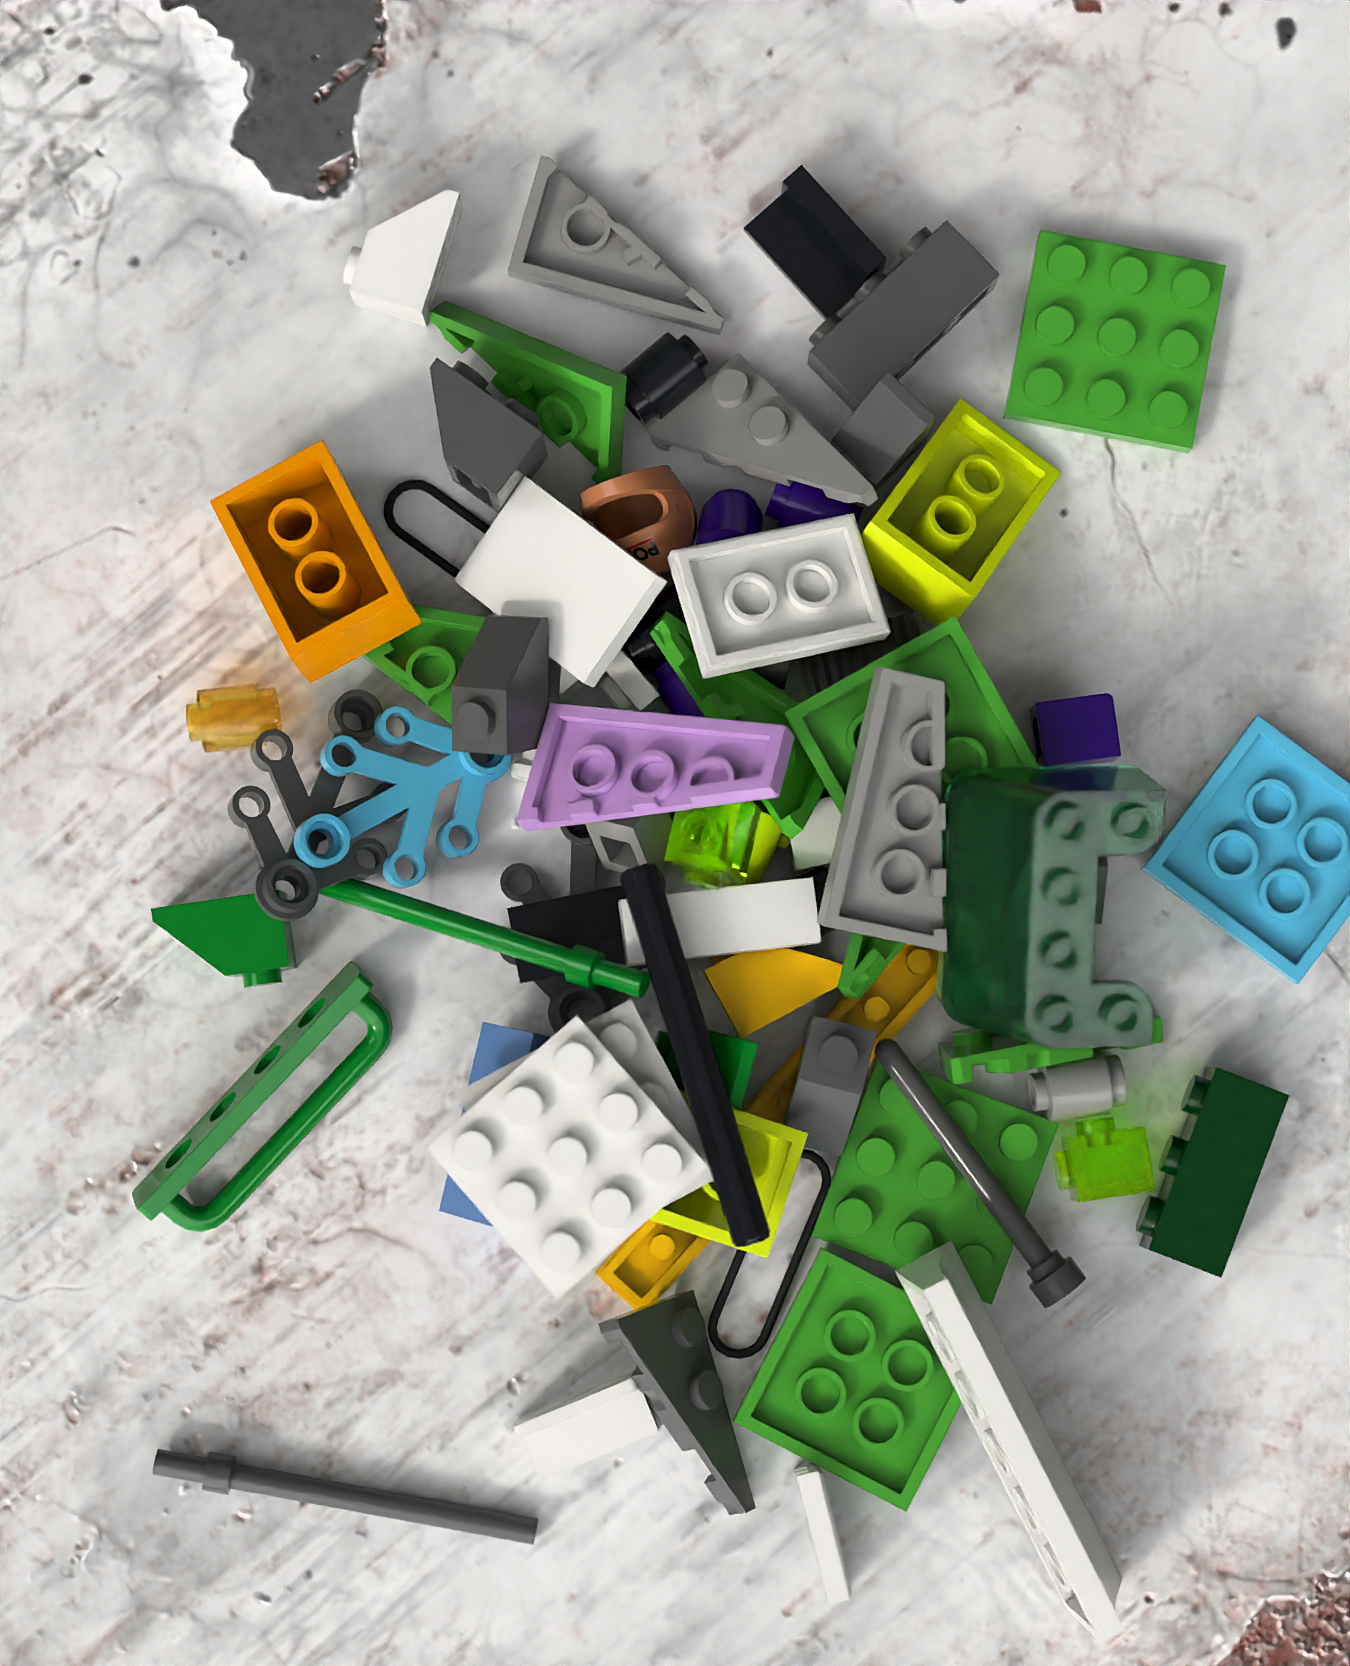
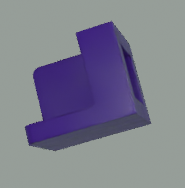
M1103 693L1036 702L1029 709L1036 761L1042 771L1112 762L1121 756L1114 700L1111 694Z

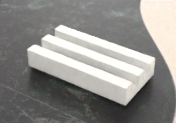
M815 1464L794 1468L828 1605L850 1600V1595L853 1594L821 1468Z

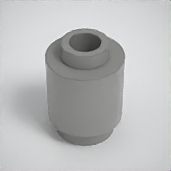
M1094 1051V1057L1037 1067L1036 1073L1028 1074V1092L1034 1112L1043 1111L1045 1118L1051 1123L1108 1115L1111 1113L1112 1107L1124 1106L1126 1104L1127 1091L1120 1058L1117 1055L1104 1056L1101 1051Z

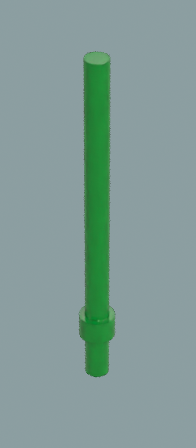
M354 878L319 891L320 895L564 973L567 982L589 989H595L598 985L628 995L643 998L650 984L649 973L606 960V954L603 951L577 944L572 949Z

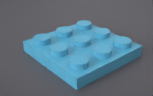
M1257 715L1248 724L1141 870L1293 984H1299L1350 915V783Z

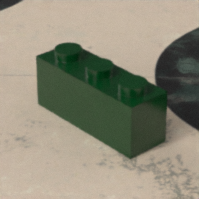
M1206 1067L1202 1077L1195 1074L1192 1076L1181 1103V1111L1189 1113L1180 1137L1175 1135L1169 1137L1160 1158L1158 1170L1166 1173L1158 1197L1148 1195L1137 1220L1136 1231L1143 1233L1139 1246L1222 1278L1289 1098L1288 1094L1218 1067Z

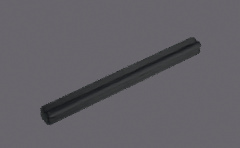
M654 863L637 865L620 874V881L728 1231L735 1247H745L759 1243L770 1237L771 1231L659 870Z

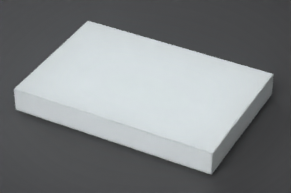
M527 476L523 477L454 579L457 584L497 615L547 617L548 656L582 683L593 688L667 583V580L539 483Z
M854 513L671 550L667 558L703 679L885 640L891 632Z

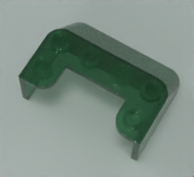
M1136 765L972 768L954 777L948 785L944 797V803H946V830H943L942 868L946 869V896L942 897L943 928L947 929V952L938 950L936 982L938 1001L950 1018L965 1026L1054 1049L1152 1046L1154 1010L1148 994L1140 986L1128 980H1092L1098 856L1138 855L1148 851L1158 842L1165 826L1167 790Z

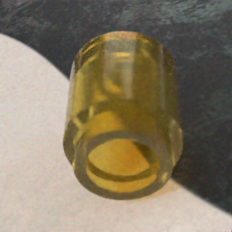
M259 683L201 689L197 690L196 703L186 704V720L191 742L201 741L205 753L251 748L253 742L264 731L270 729L282 731L280 705L275 687L261 689ZM263 742L262 746H267V742Z

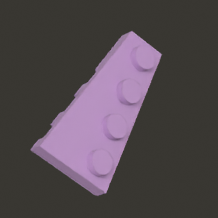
M550 703L516 822L525 831L776 798L779 797L795 736L786 725Z

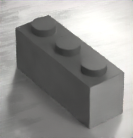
M947 220L933 233L927 227H924L915 234L900 251L899 255L904 261L888 276L881 270L876 272L854 295L859 304L843 319L834 313L809 338L814 347L809 351L807 365L853 412L888 372L899 380L995 288L1000 274Z

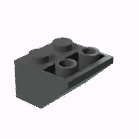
M436 358L429 369L443 455L452 480L500 513L523 477L527 476L532 479L548 457L544 433L538 427L541 420L530 409L513 398H509L504 405L492 397L485 389L489 384L487 380L465 363L457 361L453 367H450L439 358Z

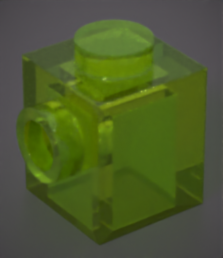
M752 801L675 811L664 860L683 872L682 881L693 886L720 890L722 881L744 884L762 809Z
M1114 1117L1075 1122L1077 1134L1061 1136L1063 1151L1053 1152L1059 1190L1069 1189L1071 1200L1078 1203L1156 1191L1145 1126L1133 1125L1115 1128Z

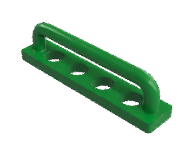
M350 961L133 1190L132 1197L137 1210L150 1221L162 1212L173 1223L186 1230L198 1232L217 1228L233 1215L381 1058L389 1046L393 1030L390 1014L383 1004L369 992L374 984L365 972L353 961ZM351 1010L365 1022L367 1034L364 1039L209 1203L203 1206H194L179 1194Z

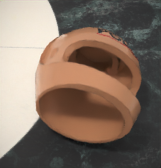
M668 465L650 467L618 476L590 487L579 494L582 516L592 521L599 530L657 574L670 570L667 558L671 550L694 545L698 529L697 512L690 494Z

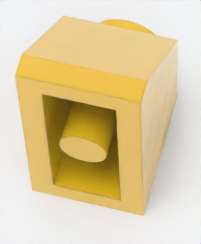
M778 948L712 956L711 959L714 965L704 970V974L736 1034L742 1039L838 987L843 964L790 948Z

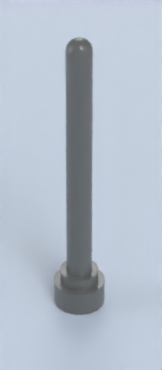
M892 1039L879 1041L875 1047L877 1060L1030 1266L1026 1273L1033 1281L1029 1288L1043 1307H1050L1070 1294L1086 1279V1276L1072 1257L1064 1258L1058 1249L1050 1251L898 1043Z

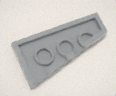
M875 666L817 919L818 924L947 952V929L943 928L942 897L946 896V869L942 868V830H946V803H943L941 798V769L945 767L944 681Z

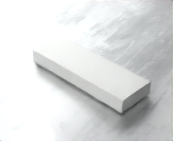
M813 877L666 894L686 959L812 945L821 942L820 927L817 923L818 912ZM621 899L618 902L626 966L645 965L646 962L626 899Z

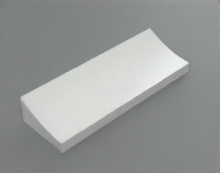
M951 1240L895 1270L1067 1611L1103 1644L1125 1631L1115 1610L1116 1598L1122 1577Z

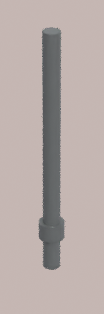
M158 1449L153 1466V1475L202 1483L203 1491L228 1495L230 1489L532 1545H534L538 1519L239 1464L236 1463V1456L210 1452L208 1458Z

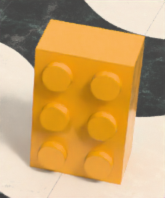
M323 440L210 500L291 661L310 684L423 623L343 471Z

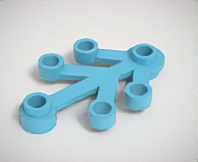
M392 706L381 712L374 722L375 735L382 744L389 747H397L410 741L448 756L429 767H425L361 747L357 740L347 735H340L325 743L320 752V762L327 773L342 777L354 772L393 784L394 786L339 817L324 813L305 820L295 832L294 849L300 860L308 866L314 868L329 867L346 856L350 848L351 839L407 808L397 850L388 855L383 864V875L386 881L395 888L405 889L419 883L425 875L426 864L423 854L440 789L460 779L453 818L438 829L436 835L437 846L447 857L460 858L466 856L476 849L479 842V832L476 825L486 785L488 782L499 779L507 772L511 765L513 754H488L485 764L478 763L472 758L470 752L452 751L451 728L417 718L409 709L403 706ZM388 716H397L403 721L405 731L402 737H394L387 731L386 720ZM335 745H342L349 750L351 762L348 767H341L333 761L332 750ZM452 827H458L466 834L467 842L463 849H457L450 843L449 832ZM313 831L321 832L326 836L328 849L325 854L315 853L310 848L309 836ZM399 857L407 858L413 865L414 872L409 880L400 878L396 873L395 863Z

